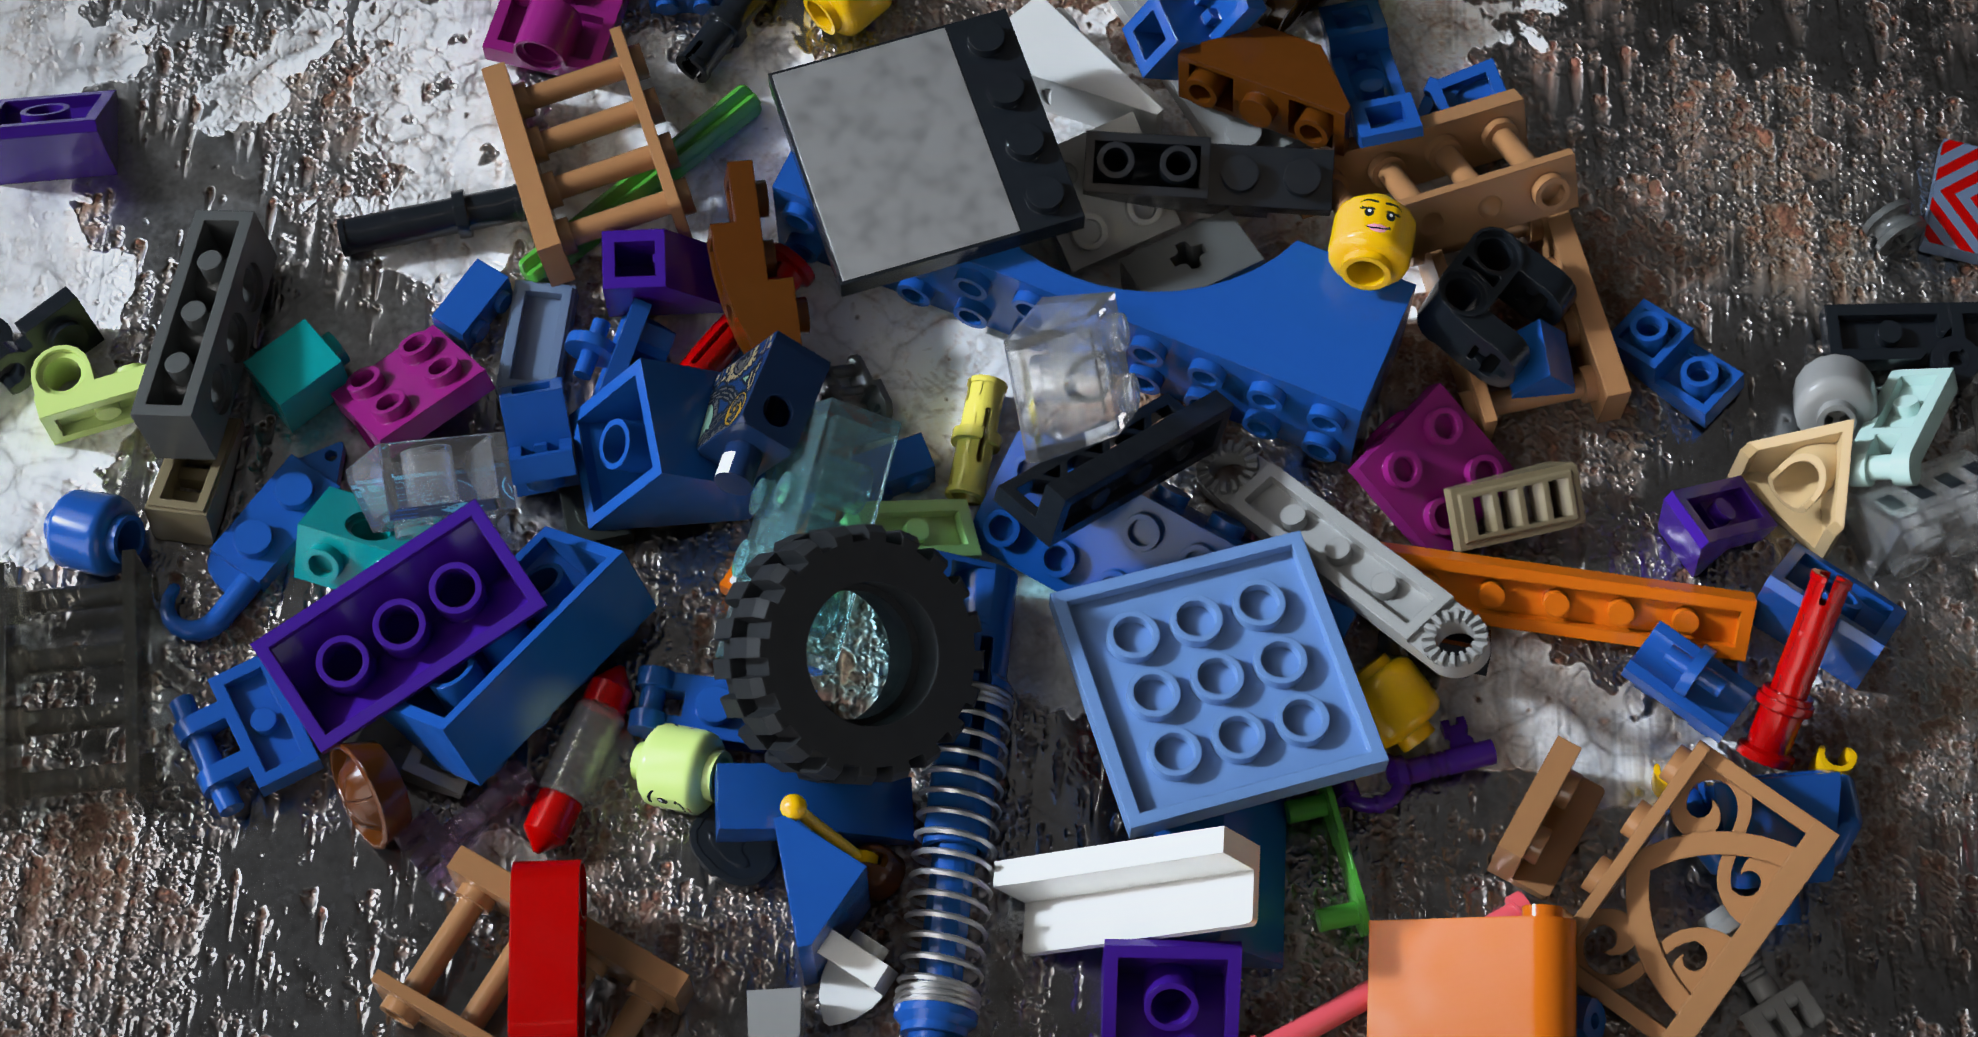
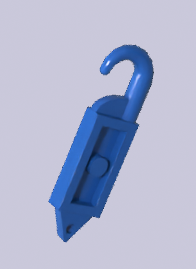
M343 442L335 443L300 458L291 454L212 545L207 559L208 572L216 586L224 594L203 617L197 620H187L178 615L175 604L181 588L177 583H171L161 597L159 611L162 623L172 635L185 641L195 642L215 638L231 626L260 590L266 591L295 556L298 523L329 486L341 489L340 484L346 455V448ZM333 456L337 457V458H336L335 460H333V461H328V459H329L330 457H333Z

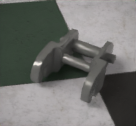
M850 355L845 365H830L819 392L822 398L818 406L825 419L835 416L831 421V426L834 430L843 429L847 424L848 413L842 399L845 396L857 395L860 403L866 404L870 413L880 410L877 414V422L879 424L888 423L892 419V400L882 380H873L860 355ZM848 377L851 386L841 387L838 379Z

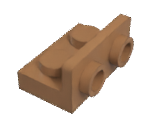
M1559 735L1501 838L1487 868V871L1540 900H1547L1605 794L1602 786L1590 781L1572 769L1582 748Z

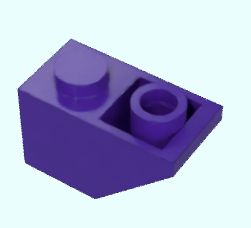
M667 229L602 231V281L608 317L627 315L635 297L652 304L648 316L724 313L712 276L707 243Z

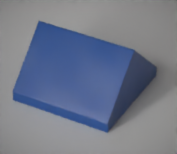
M1796 543L1770 574L1756 598L1757 605L1753 626L1786 645L1810 580L1811 570L1816 568L1831 572L1822 598L1825 600L1829 596L1837 575L1853 582L1852 590L1847 595L1820 668L1856 690L1908 611L1801 544Z
M786 816L775 817L773 820L804 986L816 984L820 981L828 961L817 951L830 931L833 929L849 939L871 907L867 866L792 818Z

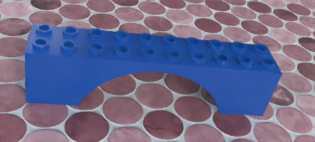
M790 151L772 186L778 242L791 248L809 264L818 261L831 266L796 163ZM1297 240L1280 255L1255 270L1224 282L1181 291H1134L1098 285L1072 277L1052 268L1026 253L1020 247L883 285V287L896 291L902 299L920 307L932 305L953 313L959 321L970 327L983 329L987 326L1008 334L1016 343L1027 349L1035 351L1047 349L1065 356L1072 364L1082 370L1092 373L1104 371L1125 379L1132 388L1145 394L1168 393L1188 406L1217 390L1234 404L1229 420L1242 424L1244 429L1252 435L1267 440L1278 438L1301 447L1304 453L1322 462L1338 461L1349 466L1402 343L1416 284L1400 279L1378 290H1360L1350 286L1334 271L1329 263L1328 251Z

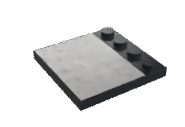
M1006 8L768 74L769 88L841 297L1084 228L1085 215Z

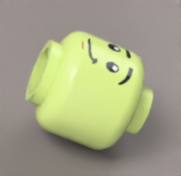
M665 723L654 728L645 741H641L636 745L631 757L630 772L632 778L637 780L638 791L647 804L655 808L689 815H699L711 804L715 803L714 776L717 763H733L731 754L726 751L718 735L708 730Z

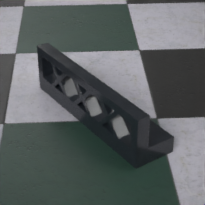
M1217 390L1186 407L1166 393L1000 484L997 487L993 500L1044 544L1051 547L1217 451L1234 404ZM1028 493L1042 494L1039 507L1024 495Z

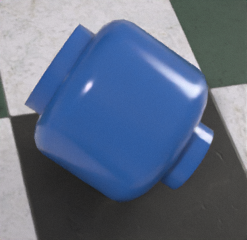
M89 489L71 490L57 501L44 521L43 531L48 552L57 565L69 571L100 577L118 575L138 558L145 542L144 523L139 517L137 510L131 501L116 494Z

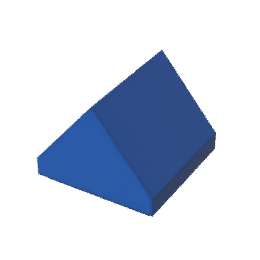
M1538 319L1516 331L1526 341L1531 356L1528 364L1514 382L1509 385L1512 399L1574 393L1576 388L1565 332L1542 319Z

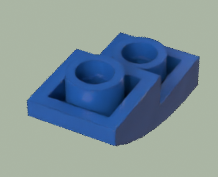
M1644 298L1611 331L1622 364L1658 396L1704 428L1744 388L1743 372L1694 343V328Z

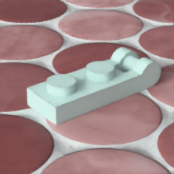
M1954 368L1891 370L1878 395L1879 410L1877 416L1863 423L1852 444L1848 483L1851 487H1872L1876 480H1892L1895 486H1917L1919 484L1921 462L1958 390Z

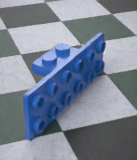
M1027 429L1017 432L973 520L982 551L1056 592L1254 542L1243 536L1247 529L1244 524L1219 511L1213 510L1210 516L1188 506L1191 499L1190 495L1163 481L1058 543L1048 547L993 500L997 487L1000 484L1064 450ZM1028 493L1024 496L1039 507L1043 495ZM1324 592L1344 641L1357 616V612L1344 602Z

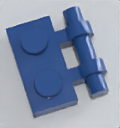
M258 656L207 679L217 702L199 709L192 694H183L169 703V708L176 721L173 727L174 735L180 747L190 751L199 770L196 776L197 784L206 799L213 800L221 817L235 815L244 808L245 804L237 787L241 781L253 776L262 795L266 797L324 769L305 727ZM230 727L240 751L223 758L214 741V737L218 732Z

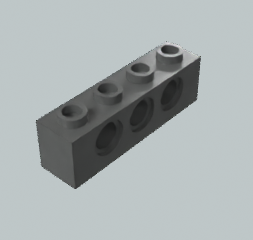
M195 210L130 413L156 458L217 459L245 366L243 362L247 360L277 260V255L255 211Z

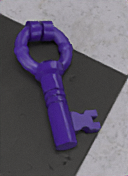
M1464 716L1456 717L1455 725H1450L1448 719L1440 721V730L1444 740L1450 741L1449 749L1443 750V752L1437 751L1435 754L1429 753L1427 756L1421 755L1405 759L1402 755L1394 756L1386 752L1389 762L1385 774L1391 786L1390 790L1384 795H1374L1373 798L1362 797L1355 779L1332 785L1339 807H1349L1362 813H1385V811L1392 809L1401 802L1412 784L1428 781L1431 778L1436 779L1439 776L1444 777L1447 774L1453 775L1497 764V753L1494 743L1491 739L1474 742L1473 738L1468 735V725Z

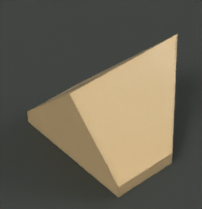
M1854 419L1750 441L1740 449L1728 474L1729 478L1741 475L1772 518L1805 548L1823 559L1830 554L1845 526Z

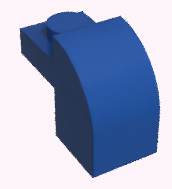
M1148 0L1122 30L1142 78L1178 80V54L1182 49L1199 45L1204 41L1247 31L1267 8L1263 0Z
M562 377L500 387L499 401L508 444V464L512 485L516 486L517 497L580 485Z

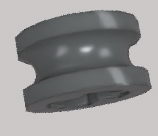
M1903 197L1885 205L1874 213L1862 228L1868 238L1876 237L1878 239L1875 248L1881 256L1895 253L1914 241L1927 226L1922 216H1913L1911 214L1914 205L1909 198Z

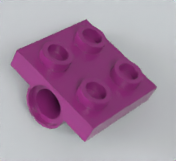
M500 0L482 46L485 59L500 63L505 62L508 65L556 76L608 60L614 46L609 29L621 26L630 0Z
M432 325L425 331L416 332L406 337L399 344L398 349L374 365L355 371L344 385L330 394L341 413L355 425L375 456L382 463H386L493 391L495 386L486 370L435 325Z
M1441 383L1428 386L1407 409L1397 412L1379 425L1364 443V448L1367 451L1347 471L1413 546L1451 551L1453 549V542L1443 489L1515 469ZM1502 491L1498 492L1499 499L1503 496ZM1480 496L1473 497L1477 523L1483 517Z

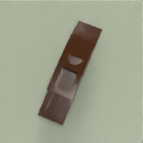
M752 160L727 162L724 188L729 222L710 224L707 238L712 276L724 314L744 355L777 330L802 345L801 335L810 334V315L807 298L796 297L793 277L768 280V277H777V258L774 240H763L760 218L769 217V197L766 180L755 181Z

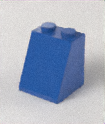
M639 358L568 416L589 530L607 531L749 520L786 493L783 469L780 462L758 476L751 493L747 495L727 493L715 484L714 477L718 465L701 456L696 446L716 375L720 372Z

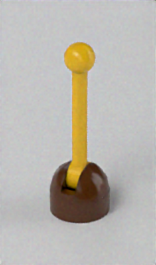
M789 794L782 799L780 811L783 816L792 818L795 821L800 820L820 837L867 866L871 901L885 900L899 888L905 876L906 866L903 858L892 849L875 842L864 843L856 848L807 809L806 800L801 795Z

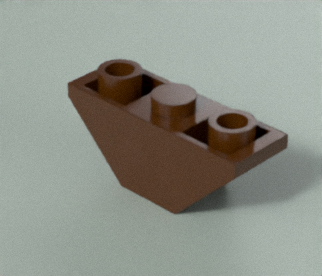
M1263 26L1226 37L1204 41L1199 45L1182 49L1178 54L1179 97L1190 100L1198 106L1212 108L1245 120L1253 126L1267 128L1300 140L1314 148L1335 150L1334 153L1344 156L1349 149L1351 106L1321 45L1268 26Z

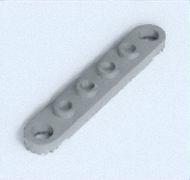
M1228 440L1227 444H1223L1220 441L1217 451L1197 463L1198 480L1206 498L1232 518L1244 524L1249 531L1261 540L1300 530L1321 585L1434 672L1448 678H1463L1476 673L1487 663L1491 654V642L1486 624L1478 614L1474 615L1472 611L1455 601L1453 595L1272 461L1269 463L1253 451L1250 445L1247 447L1242 441L1234 443V440ZM1237 464L1246 468V470L1242 471L1243 477L1241 475L1237 476L1238 481L1236 482L1234 479H1230V484H1227V480H1223L1222 484H1220L1218 479L1214 481L1215 474L1224 466ZM1456 633L1467 634L1475 640L1471 643L1472 648L1467 647L1466 653L1459 651L1458 656H1455V652H1451L1449 656L1446 651L1443 650L1441 652L1439 648L1444 638Z

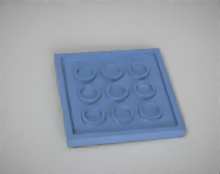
M1300 530L1050 593L1049 607L1129 839L1386 771L1389 758Z

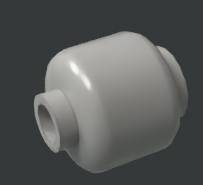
M1830 354L1820 356L1806 364L1796 377L1793 389V407L1797 426L1800 430L1854 419L1853 444L1863 423L1874 419L1879 410L1874 376L1864 363L1851 356Z

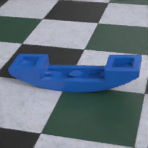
M1354 0L1318 7L1330 64L1351 106L1350 130L1359 147L1365 148L1424 136L1423 125L1411 92H1405L1389 45L1388 27L1379 1Z

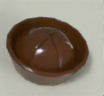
M375 740L339 743L331 750L330 763L335 786L342 805L363 839L375 849H385L410 826L412 821L411 804L401 775L389 754Z

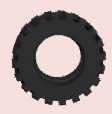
M857 524L809 530L808 533L790 535L775 542L773 552L758 554L745 567L746 574L751 580L734 582L724 599L727 605L733 607L730 618L717 619L714 639L724 641L723 659H713L715 680L726 679L729 694L720 698L727 718H742L745 725L739 729L738 735L750 750H767L764 755L767 764L781 772L797 773L798 778L816 783L872 785L873 782H893L906 778L911 768H926L940 757L941 749L936 743L955 742L965 728V723L958 717L962 709H974L980 692L979 688L971 685L974 671H984V651H975L973 634L981 632L982 627L978 611L967 612L963 600L969 597L970 592L961 576L947 577L943 573L948 567V560L936 549H918L920 545L918 537L902 530L885 531L882 525ZM840 591H851L857 594L874 609L886 630L890 647V665L885 685L871 707L855 719H843L824 704L811 682L807 666V641L812 623L822 606L834 594Z

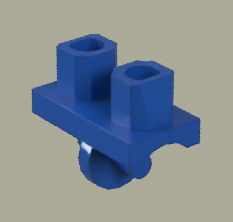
M635 297L628 314L621 317L612 341L607 338L611 327L610 322L598 317L593 319L589 331L579 329L568 333L564 348L568 354L578 360L573 374L579 379L590 380L595 367L602 368L592 396L626 370L632 358L636 360L645 358L666 362L676 333L660 323L647 318L652 304Z
M1661 620L1621 673V676L1633 683L1636 689L1652 700L1656 699L1686 720L1692 728L1705 737L1712 738L1717 743H1720L1755 696L1758 689L1757 686L1715 658L1717 650L1708 644H1705L1701 649Z

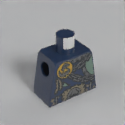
M778 330L716 375L696 448L699 454L718 465L714 477L715 484L723 491L733 495H747L751 493L758 476L792 454L798 445L831 365V362Z

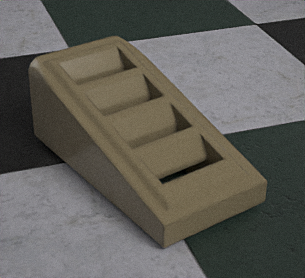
M228 419L216 460L164 458L144 508L154 537L160 540L212 545L214 543L222 521L245 430L243 419ZM186 465L209 466L210 469L186 467ZM180 487L202 491L201 493L180 491Z
M1547 461L1443 489L1454 551L1458 552L1555 532L1584 524L1586 521L1578 468L1574 462ZM1524 486H1527L1532 511V517L1529 518L1523 489ZM1501 491L1507 517L1506 524H1503L1498 492ZM1480 496L1485 529L1478 531L1473 497Z

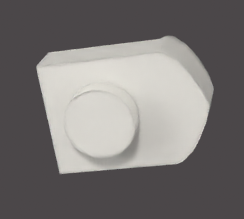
M832 929L817 953L828 960L821 976L819 1001L823 1022L829 1026L857 1019L873 1009L885 996L899 974L883 962L890 950L857 929L854 930L849 939Z

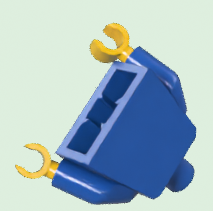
M1820 745L1806 771L1752 775L1840 835L1806 884L1832 881L1834 868L1844 862L1863 824L1855 781L1849 776L1857 763V754L1855 750L1849 747H1845L1838 758V766L1828 761L1825 755L1826 748L1824 745ZM1656 763L1653 767L1651 787L1656 797L1659 798L1668 783L1659 778L1661 770L1659 764ZM1716 780L1699 783L1698 790L1693 788L1689 794L1687 810L1697 818L1705 817L1712 809L1713 799L1721 813V822L1717 831L1732 832L1738 813L1737 800L1732 789L1727 784ZM1753 798L1752 816L1746 833L1767 837L1797 847L1805 833ZM1722 855L1697 856L1710 874L1717 876ZM1737 856L1731 874L1732 887L1737 889L1758 888L1759 890L1761 880L1757 873L1747 871L1741 874V869L1749 857ZM1799 894L1777 925L1802 922Z

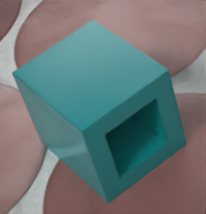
M303 319L243 363L255 390L293 433L335 402L330 393L346 383L348 375L344 366L351 361L342 345L329 331L320 336L307 320Z

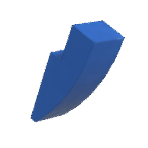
M717 763L714 776L716 842L777 841L773 818L783 816L780 811V804L785 796L799 794L806 800L807 809L851 844H856V846L868 842L883 845L914 844L911 777L893 782H873L872 785L816 783L799 779L797 773L781 772L767 763ZM797 820V821H796V822L800 823L801 825H803L804 827H806V828H808L809 830H811L809 827H807L805 824H803L800 820Z

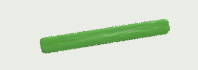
M746 85L737 86L672 138L681 167L670 170L673 181L683 177L761 114V101ZM656 169L618 181L570 219L569 222L663 191ZM602 238L578 245L579 252L568 255L571 266L602 242ZM535 247L520 259L518 263L520 272L526 281L550 283Z

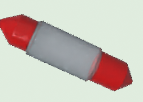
M617 665L591 678L582 699L577 701L538 784L540 790L523 825L531 848L536 854H541L566 844L582 808L587 806L625 723V713L633 698L627 671L622 665Z

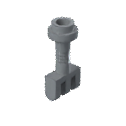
M1724 905L1696 921L1699 927L1715 929L1730 937L1735 934L1741 925L1728 913ZM1755 954L1740 975V977H1743V982L1747 983L1748 990L1758 1003L1757 1006L1739 1016L1752 1037H1777L1769 1024L1771 1021H1773L1783 1037L1801 1036L1803 1030L1791 1011L1793 1007L1803 1022L1810 1028H1814L1824 1022L1825 1017L1820 1006L1802 979L1781 990L1772 975L1766 971L1767 968L1762 966L1763 962L1759 960V956Z

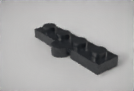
M1978 302L1824 305L1819 314L1824 356L1830 354L1851 356L1864 363L1869 371L1954 368L1958 390H1963L1969 386L1978 372Z

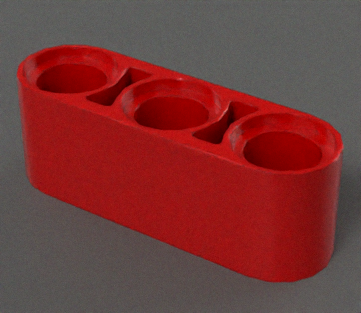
M584 860L513 862L510 880L508 1037H585L587 878Z

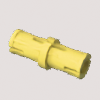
M983 374L973 375L967 382L968 390L961 424L955 426L952 431L951 444L955 447L948 486L945 488L944 493L948 499H967L969 506L981 505L986 496L985 490L992 455L998 454L1001 448L1002 437L997 431L1004 396L1008 389L1007 383L1003 380Z

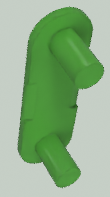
M1332 785L1318 789L1319 794L1285 801L1284 809L1289 824L1324 817L1332 847L1335 848L1345 882L1344 888L1348 903L1315 910V919L1320 933L1355 925L1361 937L1369 936L1370 917Z

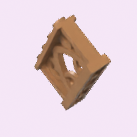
M1702 740L1696 744L1693 750H1690L1683 744L1676 750L1659 775V778L1668 783L1653 806L1642 800L1631 813L1620 830V833L1629 839L1614 861L1603 855L1589 872L1581 888L1590 895L1574 916L1567 910H1563V917L1577 921V986L1593 998L1598 999L1603 1005L1648 1037L1698 1036L1840 837L1839 834L1810 816ZM1716 780L1727 784L1732 789L1738 806L1737 818L1732 832L1717 831L1721 822V813L1713 799L1712 809L1705 817L1697 818L1687 810L1689 794L1697 784ZM1753 798L1805 833L1797 847L1767 837L1746 833L1752 816ZM1671 813L1675 826L1683 835L1646 846L1668 814ZM1706 855H1722L1717 870V887L1724 907L1741 924L1735 934L1730 937L1715 929L1692 927L1672 933L1659 942L1650 903L1651 871L1681 859ZM1737 856L1749 857L1741 869V874L1753 871L1760 877L1761 886L1751 896H1741L1732 889L1731 874ZM1626 875L1627 913L1615 908L1601 909ZM1609 926L1617 935L1616 945L1603 953L1622 955L1635 946L1640 960L1628 970L1618 974H1601L1589 966L1585 958L1584 943L1588 935L1597 927ZM1691 941L1700 943L1707 952L1705 966L1697 971L1690 970L1685 966L1683 961L1684 954L1679 956L1672 966H1670L1666 955L1676 947ZM1647 973L1657 991L1677 1015L1667 1027L1619 993L1617 989L1635 982Z

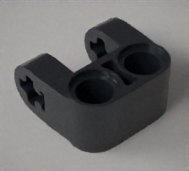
M1497 227L1482 228L1473 235L1436 282L1419 308L1417 324L1421 333L1429 341L1437 344L1451 358L1477 378L1492 386L1507 387L1514 382L1528 364L1531 356L1530 349L1523 337L1489 310L1498 299H1501L1529 321L1534 322L1542 319L1555 326L1575 303L1577 290L1571 278L1564 271L1519 241L1512 233Z

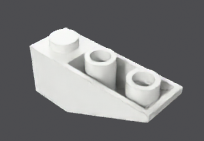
M1031 0L1009 17L1046 112L1094 127L1133 112L1142 134L1161 135L1164 109L1158 96L1147 85L1142 83L1137 85L1121 70L1118 60L1110 50L1102 45L1096 47L1080 32L1078 24L1069 12L1061 7L1055 9L1047 0Z

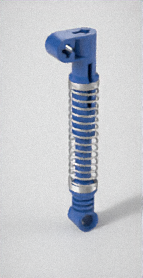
M939 550L937 551L948 560V567L943 573L947 577L961 576L970 592L969 597L963 600L967 612L978 611L982 631L973 634L975 651H984V671H974L971 686L980 689L974 709H962L958 717L965 723V728L954 743H936L941 749L940 757L932 762L931 767L925 768L921 772L922 778L929 783V787L920 790L918 796L927 803V806L921 808L916 813L918 819L924 823V827L916 830L913 836L922 843V848L914 850L911 857L916 862L930 868L915 869L908 876L916 884L928 888L911 890L906 895V898L911 903L926 909L908 911L903 917L909 924L923 928V930L909 931L901 937L907 945L921 949V951L903 953L899 957V961L905 966L918 969V972L904 973L896 979L900 985L895 989L893 1017L900 1025V1035L902 1037H968V1033L974 1030L978 1024L982 997L974 987L980 985L984 979L977 966L985 961L986 954L979 945L986 942L989 936L982 924L990 919L991 913L984 904L990 901L993 896L992 890L987 885L994 877V869L989 863L996 859L998 853L992 842L998 839L1000 834L994 822L1001 817L1002 810L996 802L1002 799L1005 792L999 784V781L1005 778L1007 772L1001 762L1007 758L1009 753L1003 742L1009 738L1011 733L1005 722L1011 719L1014 708V689L1007 682L1018 576L1015 571L1006 566ZM1002 727H1003V729H1004V734H1003V737L1001 738V729H1002ZM1000 747L1002 749L1001 756L998 758ZM997 766H998V768H999V770H1000V773H999V776L996 778ZM995 787L998 790L996 797H994ZM993 807L996 811L994 817H992ZM991 828H992V830H993L992 837H990V829H991ZM989 848L991 851L990 857L983 860L982 858L987 856ZM928 853L932 855V859L927 860L918 855ZM981 866L987 868L989 871L988 877L983 880L974 877L975 868ZM930 874L929 881L918 878L916 875ZM982 887L987 892L985 898L979 901L972 898L973 888ZM927 895V901L914 898L913 896ZM978 907L983 910V918L979 921L970 919V909ZM925 916L924 922L913 919L911 917ZM968 929H978L982 933L981 939L976 942L968 940ZM922 937V942H917L909 938ZM974 949L980 955L979 959L972 963L965 961L966 950ZM920 958V961L916 963L907 959ZM970 969L978 977L976 981L967 984L962 982L963 971ZM906 979H917V981H910V982L904 981V980H906Z

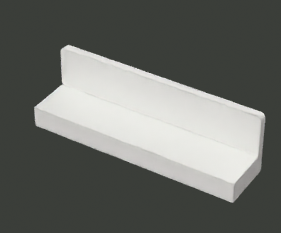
M1218 826L995 861L993 887L1025 903L1022 950L1025 954L1032 957L1104 947V939L1158 940L1255 926L1258 921L1260 846L1226 826Z

